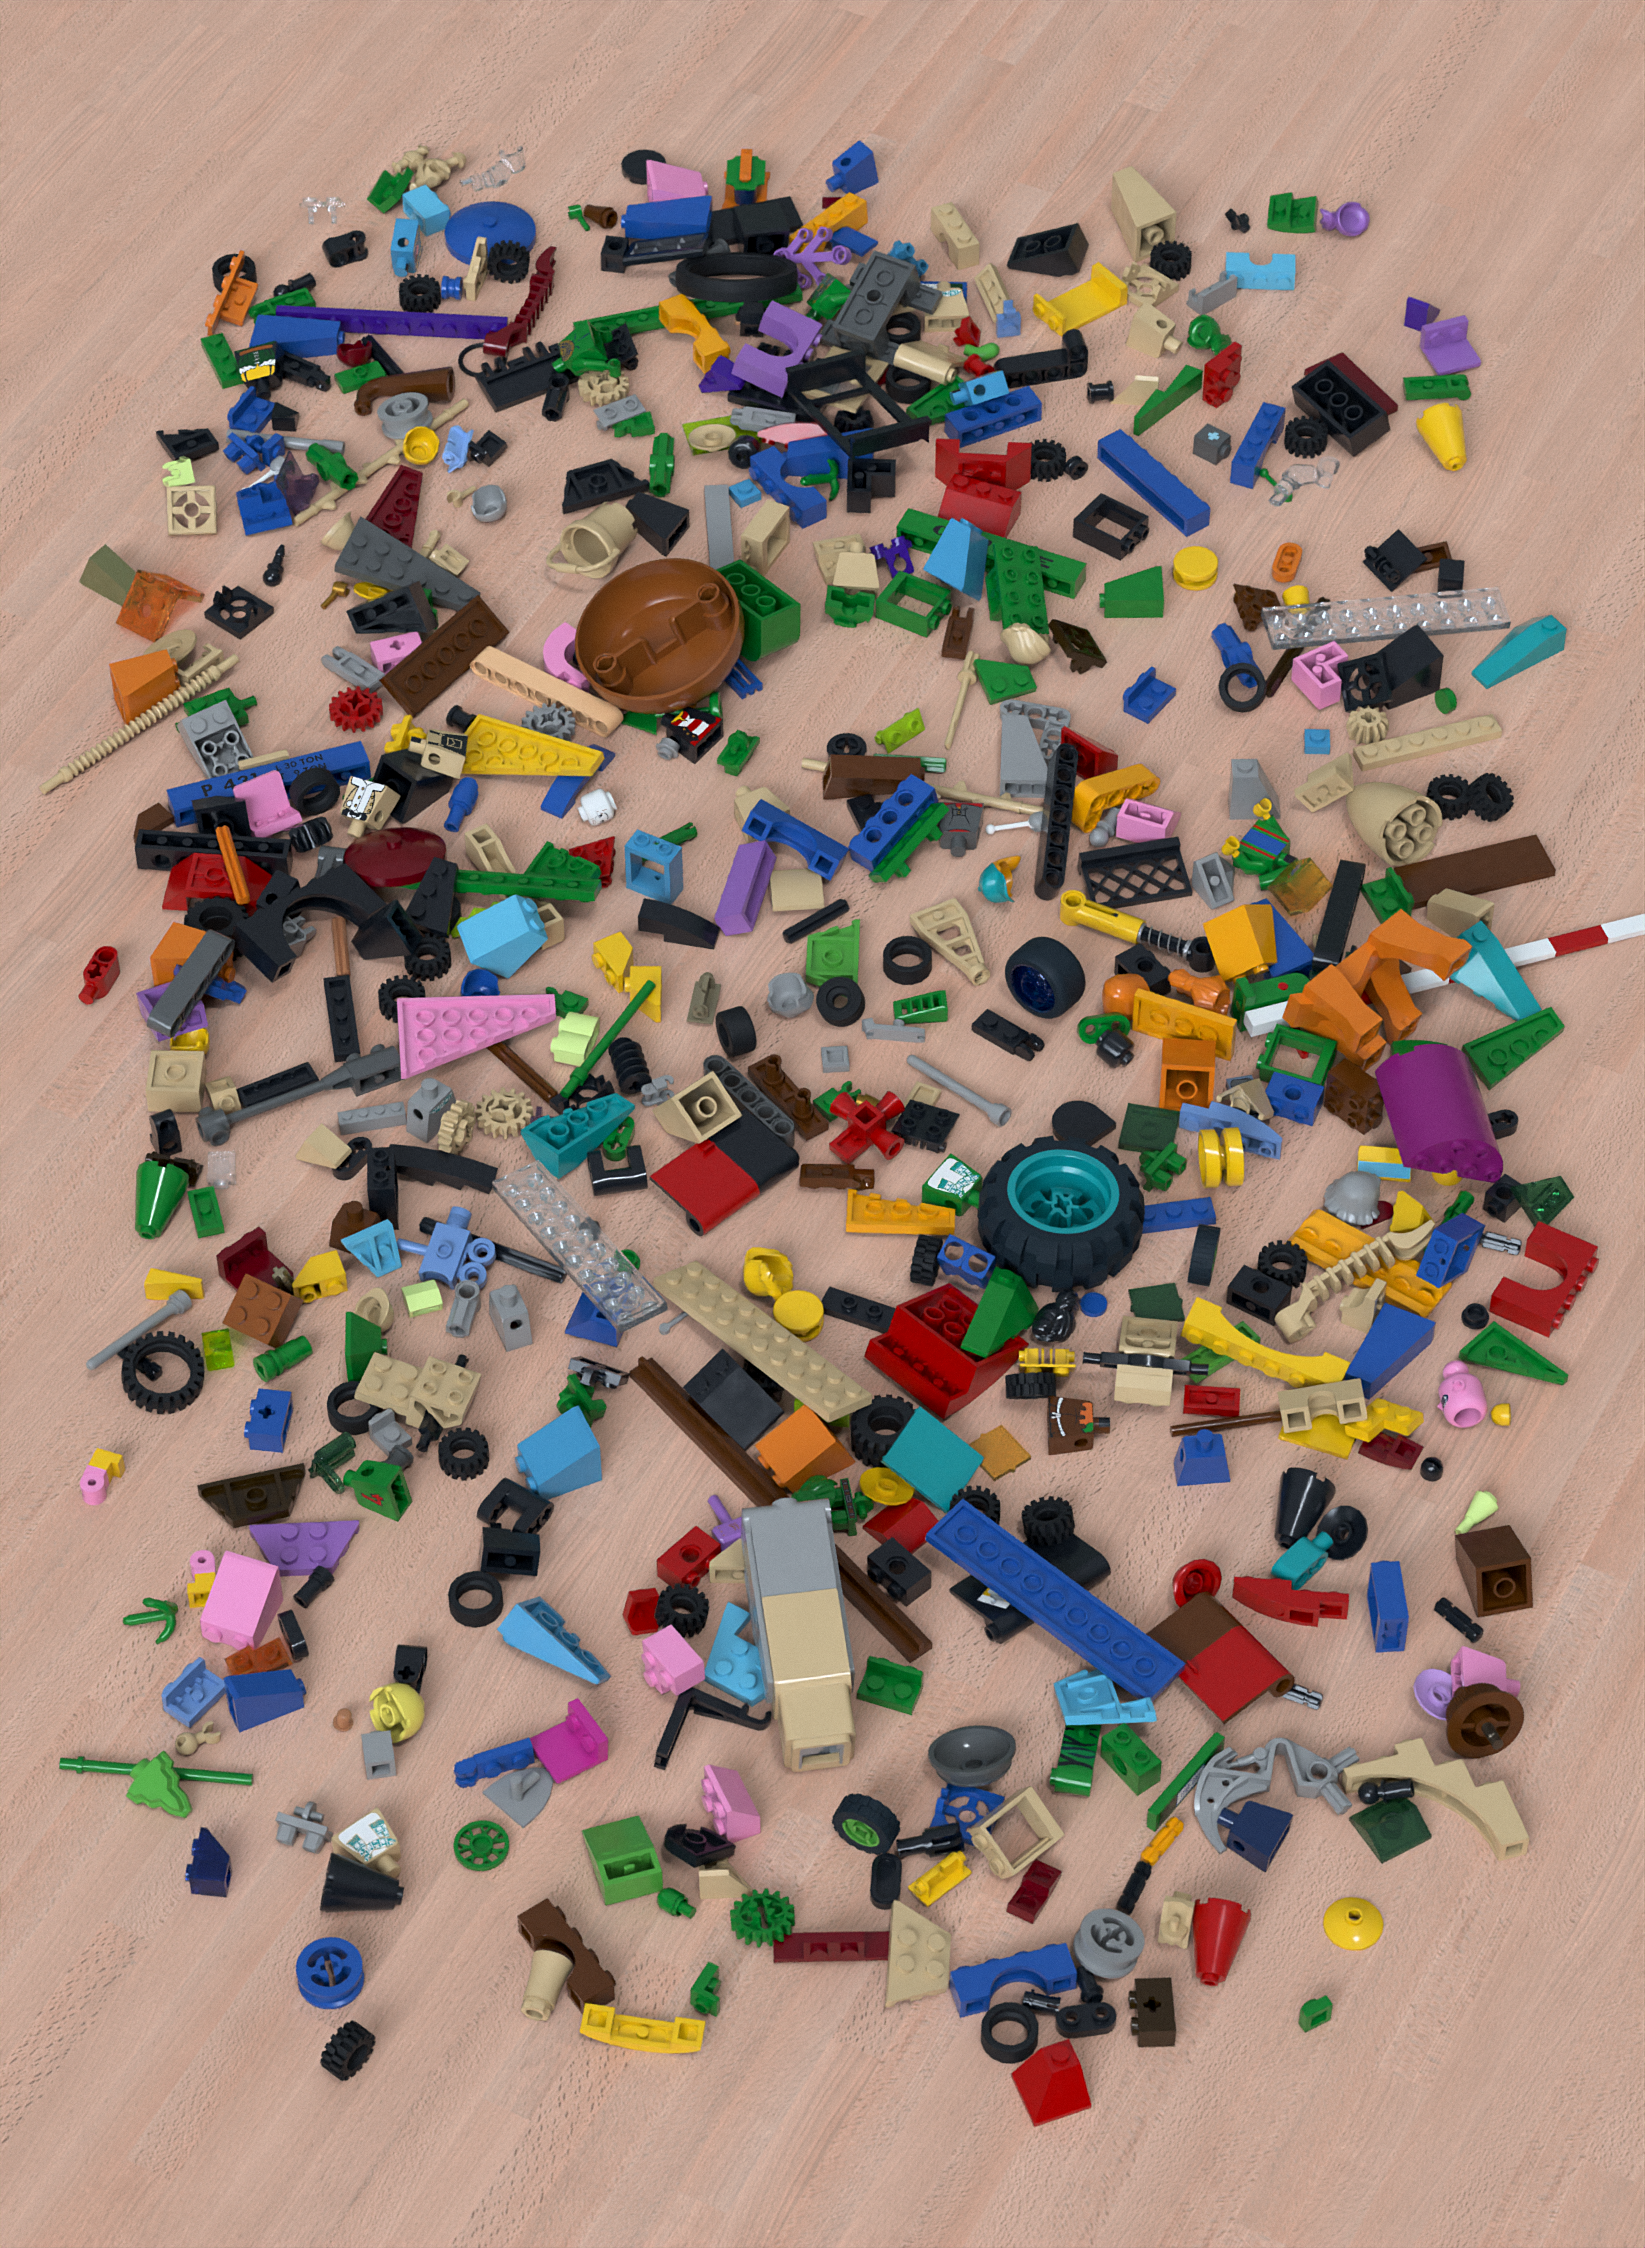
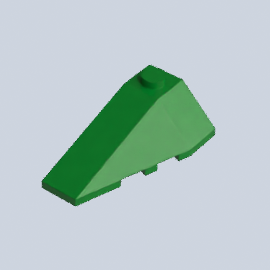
M995 1267L962 1342L961 1349L987 1358L1003 1347L1005 1341L1010 1338H1016L1022 1329L1027 1330L1032 1326L1039 1307L1021 1276L1014 1274L1010 1270Z

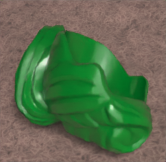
M1200 315L1190 322L1187 342L1193 348L1198 350L1211 348V351L1216 356L1232 344L1231 337L1221 334L1218 323L1212 317Z
M815 1475L810 1477L800 1489L794 1491L791 1498L796 1499L798 1502L828 1498L830 1508L832 1509L836 1500L834 1486L838 1485V1483L828 1479L826 1476Z

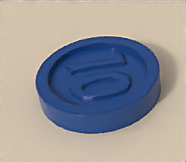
M1091 1292L1081 1298L1080 1309L1086 1316L1099 1317L1106 1312L1107 1300L1102 1294Z

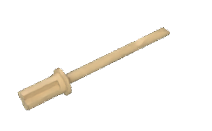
M969 651L968 655H966L962 671L957 676L962 684L944 743L947 750L951 748L968 686L975 684L977 681L973 662L975 659H980L981 656L973 651Z

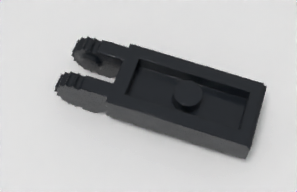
M986 1009L972 1023V1032L1008 1053L1015 1054L1027 1061H1031L1034 1058V1050L1040 1052L1045 1046L1043 1040L1034 1033L1029 1034V1032L989 1009Z

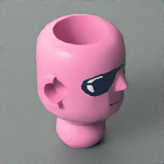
M1455 1360L1447 1363L1443 1369L1445 1380L1438 1387L1441 1401L1438 1404V1408L1443 1411L1446 1420L1451 1425L1462 1428L1474 1426L1485 1418L1488 1411L1482 1383L1476 1376L1469 1374V1369L1464 1362Z

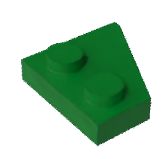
M975 659L973 662L990 705L1036 692L1037 686L1028 666Z

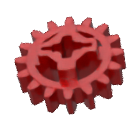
M357 686L356 690L352 691L350 687H347L346 693L338 691V697L331 698L332 703L329 704L330 720L334 721L335 727L342 725L343 731L351 728L352 733H355L360 728L361 731L365 732V727L374 728V722L380 723L381 721L380 716L383 715L382 699L378 698L377 692L370 694V688L361 691L360 686Z

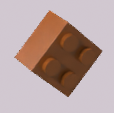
M245 1274L222 1324L264 1344L277 1348L284 1343L304 1300L251 1275Z

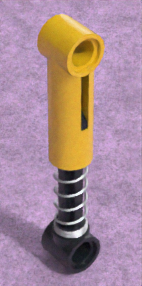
M1068 890L1061 895L1060 920L1066 925L1077 926L1081 924L1136 945L1148 942L1150 947L1156 945L1159 950L1167 949L1169 954L1177 953L1178 957L1186 959L1190 967L1196 972L1206 973L1215 966V960L1208 939L1205 936L1197 937L1193 941L1190 939L1185 941L1182 940V936L1176 938L1172 936V933L1170 935L1163 933L1162 929L1157 931L1153 929V926L1151 928L1147 927L1146 920L1087 900L1086 896L1078 890Z

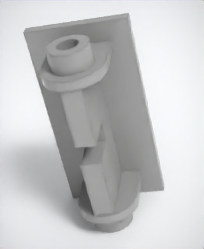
M636 394L593 410L599 421H596L598 429H603L604 431L614 424L646 413V409Z

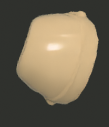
M351 511L343 516L320 541L323 545L335 550H343L355 528L350 517Z
M380 1287L373 1288L363 1295L355 1307L354 1313L381 1327V1333L389 1329L393 1323L394 1311L392 1305L389 1302L388 1295Z

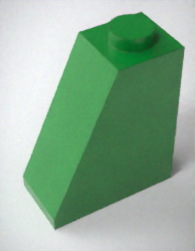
M1155 566L1104 583V593H1099V608H1104V618H1163L1164 591L1162 566Z

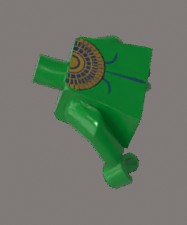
M586 319L559 343L561 357L552 363L558 373H563L569 368L576 376H580L588 371L604 372V370H608L609 375L613 378L621 376V363L618 359L614 358L605 363L608 358L603 343H609L613 340L612 332L608 326L602 325L597 330Z

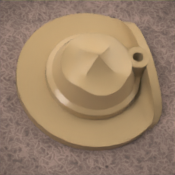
M188 629L169 633L149 646L143 655L167 649L170 658H175L177 667H179L196 645L197 636L192 630Z

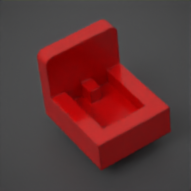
M656 1588L637 1589L628 1592L622 1615L632 1635L658 1632L659 1626L654 1617L659 1599Z

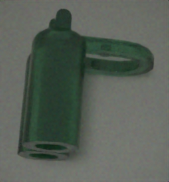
M344 1432L314 1453V1459L312 1460L311 1467L308 1469L311 1478L316 1476L322 1477L327 1485L337 1494L344 1493L345 1487L334 1470L355 1457L354 1449L356 1448V1442L348 1432Z

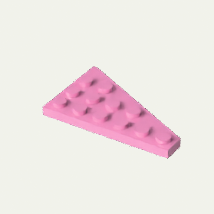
M555 995L397 998L401 1079L410 1078L556 1020Z

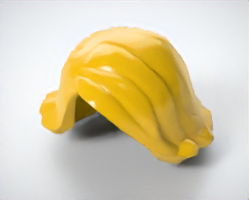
M752 1247L747 1250L744 1257L743 1276L745 1286L753 1295L772 1296L776 1301L784 1293L792 1291L794 1279L793 1265L785 1254L775 1249Z

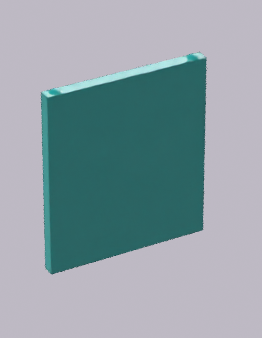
M919 1406L915 1409L914 1414L886 1455L883 1456L881 1462L944 1513H948L952 1496L954 1494L958 1495V1490L965 1488L979 1465L982 1464L984 1457Z

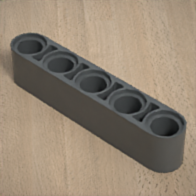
M209 929L150 1012L147 1019V1027L170 1038L174 1037L232 954L235 940Z
M719 1055L707 1057L703 1063L704 1076L714 1071L740 1112L744 1109L748 1110L788 1147L793 1148L795 1145L793 1121L725 1058Z

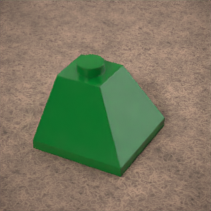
M346 1312L345 1361L348 1382L361 1381L374 1352L388 1355L387 1339H382L381 1327L353 1312Z

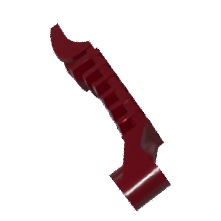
M550 246L538 257L535 263L537 273H532L530 278V291L524 306H521L514 322H510L509 325L497 332L489 331L486 334L483 354L507 358L511 347L520 343H527L528 335L532 333V327L536 326V320L540 319V313L544 311L545 303L548 304L549 296L553 294L555 274L553 267L556 264L554 253L557 247Z

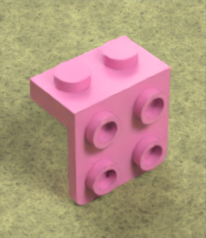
M276 770L236 785L233 788L235 798L245 799L252 837L271 838L272 834L291 830L296 824L303 822L300 812L290 806L281 774Z

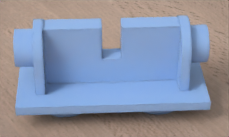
M458 425L450 428L447 438L448 442L442 455L444 462L449 464L448 473L456 468L463 467L467 462L468 443L472 439L473 429L466 433Z

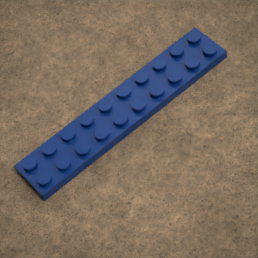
M964 1499L956 1504L926 1533L925 1541L1137 1699L1150 1697L1153 1702L1185 1669L1183 1661Z

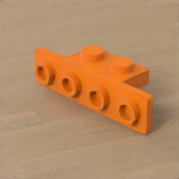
M240 250L238 256L232 258L230 275H225L221 286L223 291L221 295H216L213 304L214 312L213 314H208L205 326L208 327V336L214 334L220 319L242 326L258 290L257 283L238 277L245 262V251Z

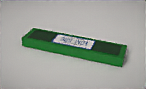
M1218 1732L1214 1733L1150 1806L1147 1812V1827L1156 1832L1196 1786L1207 1763L1213 1756L1224 1750V1736Z

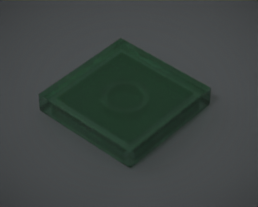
M1128 1103L1118 1149L1141 1153L1158 1150L1161 1153L1170 1142H1175L1180 1111Z

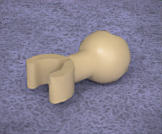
M213 1721L206 1722L202 1726V1731L198 1733L184 1732L178 1735L175 1740L176 1749L180 1754L190 1755L196 1751L201 1743L216 1744L220 1742L221 1732L209 1733L213 1731Z

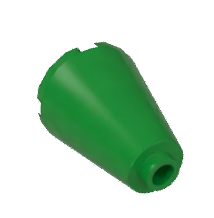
M146 1161L139 1164L136 1171L135 1230L139 1233L140 1237L152 1240L155 1237L161 1236L189 1186V1176L182 1169L168 1163L166 1168L158 1166V1161Z

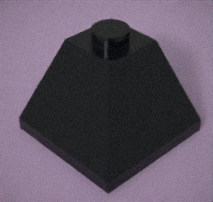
M212 796L191 800L197 833L216 834L215 830L217 827L226 825L233 836L252 837L245 799Z

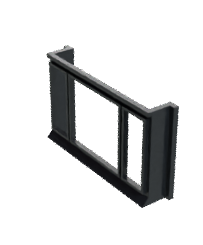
M862 349L785 368V372L788 374L787 393L851 460H855V456L859 457L910 444L922 439L929 443V426L932 424V420L928 416L911 419L865 372L866 353ZM854 379L863 386L808 400L802 393ZM870 393L898 423L843 436L816 407Z

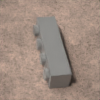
M403 1101L337 1112L341 1135L407 1125Z

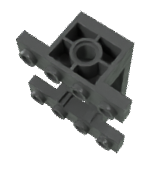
M874 250L867 264L859 262L849 280L853 289L836 320H827L820 333L823 335L820 343L849 351L862 349L866 356L889 363L888 367L890 368L893 365L896 351L900 345L889 340L886 325L898 303L900 302L905 308L908 306L933 315L943 294L942 291L921 284L915 264Z

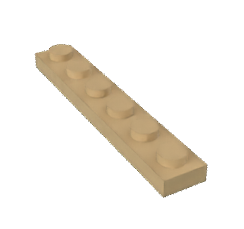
M1493 714L1354 747L1353 756L1363 772L1498 739L1502 736V729Z

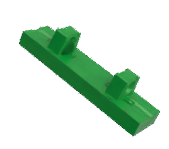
M943 802L931 803L868 875L874 883L887 882L893 874L898 878H905L911 872V869L904 861L925 837L930 842L940 839L943 833L936 825L949 811V808Z

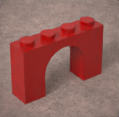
M1538 1221L1527 1238L1524 1256L1554 1269L1562 1277L1563 1282L1552 1289L1537 1290L1503 1276L1491 1295L1489 1312L1549 1338L1554 1329L1559 1330L1565 1311H1570L1573 1308L1577 1292L1584 1290L1588 1281V1274H1593L1599 1264V1259L1596 1258L1598 1246Z

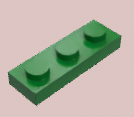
M220 333L201 338V346L222 389L244 384L237 361L224 334Z

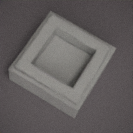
M847 1046L821 1047L823 1073L850 1071Z

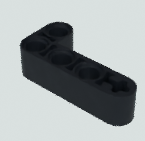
M1071 329L1064 333L1061 349L1001 358L994 363L993 368L994 372L1003 370L1008 389L1082 377L1087 372L1088 348L1081 331Z

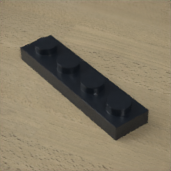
M349 975L323 978L335 1062L346 1061L347 1057L353 1053L360 1054Z

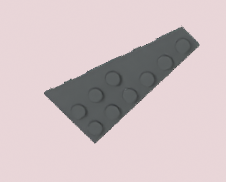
M361 516L343 548L334 572L393 591L420 581L422 588L432 590L434 604L455 611H459L475 596H480L481 594L473 587Z

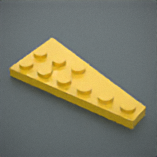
M478 714L464 733L468 735L466 758L461 774L592 776L605 757L602 751Z

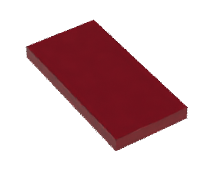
M1343 352L1304 369V376H1306L1329 360L1387 412V416L1398 411V404Z

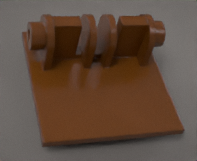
M1233 585L1236 591L1233 601L1237 606L1240 618L1243 619L1245 629L1254 631L1257 629L1259 622L1285 627L1289 626L1275 592L1253 588L1248 585Z

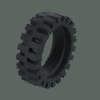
M157 1331L156 1336H153L151 1332L146 1334L145 1339L139 1337L136 1339L135 1344L132 1343L129 1346L128 1352L124 1355L121 1370L123 1389L125 1393H128V1398L131 1402L136 1400V1406L140 1409L143 1405L146 1406L147 1412L152 1413L153 1409H157V1414H163L164 1410H168V1414L175 1413V1408L181 1411L185 1409L186 1404L190 1406L194 1402L195 1397L199 1396L202 1389L204 1360L201 1357V1352L198 1347L194 1349V1343L191 1340L185 1342V1336L180 1334L178 1338H175V1332L169 1331L168 1336H164L163 1331ZM156 1352H169L181 1357L187 1363L190 1369V1378L187 1384L180 1390L171 1393H156L146 1389L139 1383L136 1377V1367L139 1361L145 1356Z

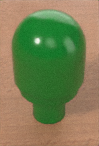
M670 1887L664 1888L659 1892L657 1903L662 1910L672 1916L678 1917L683 1914L689 1919L694 1917L696 1908L688 1904V1898L683 1893Z

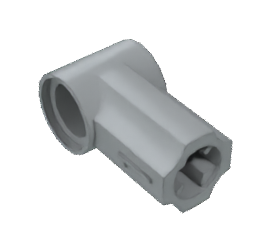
M464 1280L455 1287V1299L446 1324V1332L451 1333L454 1337L463 1338L464 1336H469L475 1315L481 1308L480 1289L475 1281Z

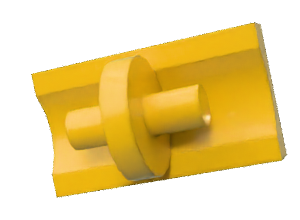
M404 715L402 723L392 725L390 731L394 741L386 742L384 747L386 754L407 749L411 736L426 739L427 735L423 732V728H416L413 725L412 715Z

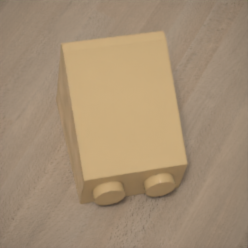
M714 1071L692 1083L652 1110L666 1133L698 1144L742 1116Z

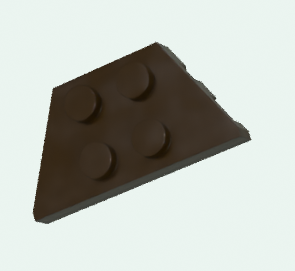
M301 1463L197 1485L198 1494L233 1528L290 1517L306 1474L305 1465Z

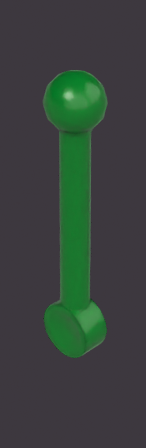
M1261 469L1260 476L1266 478L1283 495V501L1291 502L1293 495L1285 492L1269 475L1267 469Z

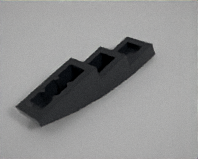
M389 1145V1147H394L396 1168L399 1174L433 1186L435 1181H438L458 1190H461L466 1185L486 1194H490L498 1171L496 1167L443 1151L416 1146Z

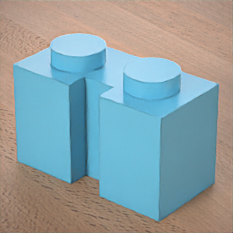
M426 185L402 194L403 212L409 219L419 220L420 230L426 237L445 229L451 212L449 207L439 200L434 191L432 192Z

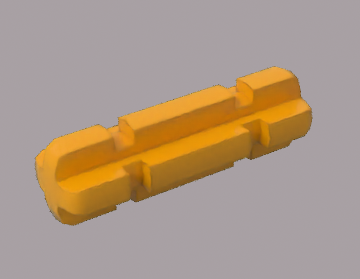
M1171 1817L1166 1822V1827H1162L1149 1843L1150 1846H1147L1142 1851L1141 1861L1149 1863L1151 1866L1156 1864L1159 1860L1158 1856H1162L1175 1841L1174 1837H1178L1183 1831L1184 1823L1178 1818Z

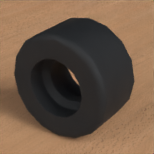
M737 1006L718 1012L715 1022L716 1030L725 1053L729 1057H735L754 1051L757 1044L756 1033L747 1010L743 1006Z

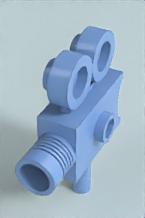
M452 1207L446 1224L436 1223L428 1246L401 1238L398 1239V1249L424 1256L418 1272L422 1282L434 1279L448 1284L450 1289L455 1290L458 1279L464 1281L469 1280L472 1276H477L479 1278L475 1282L478 1284L479 1289L486 1285L488 1277L484 1267L494 1262L496 1250L493 1242L487 1238H478L472 1241L471 1232L467 1230L472 1217L470 1211L462 1207ZM481 1252L487 1253L485 1257L478 1256ZM469 1255L471 1262L465 1264L466 1258Z

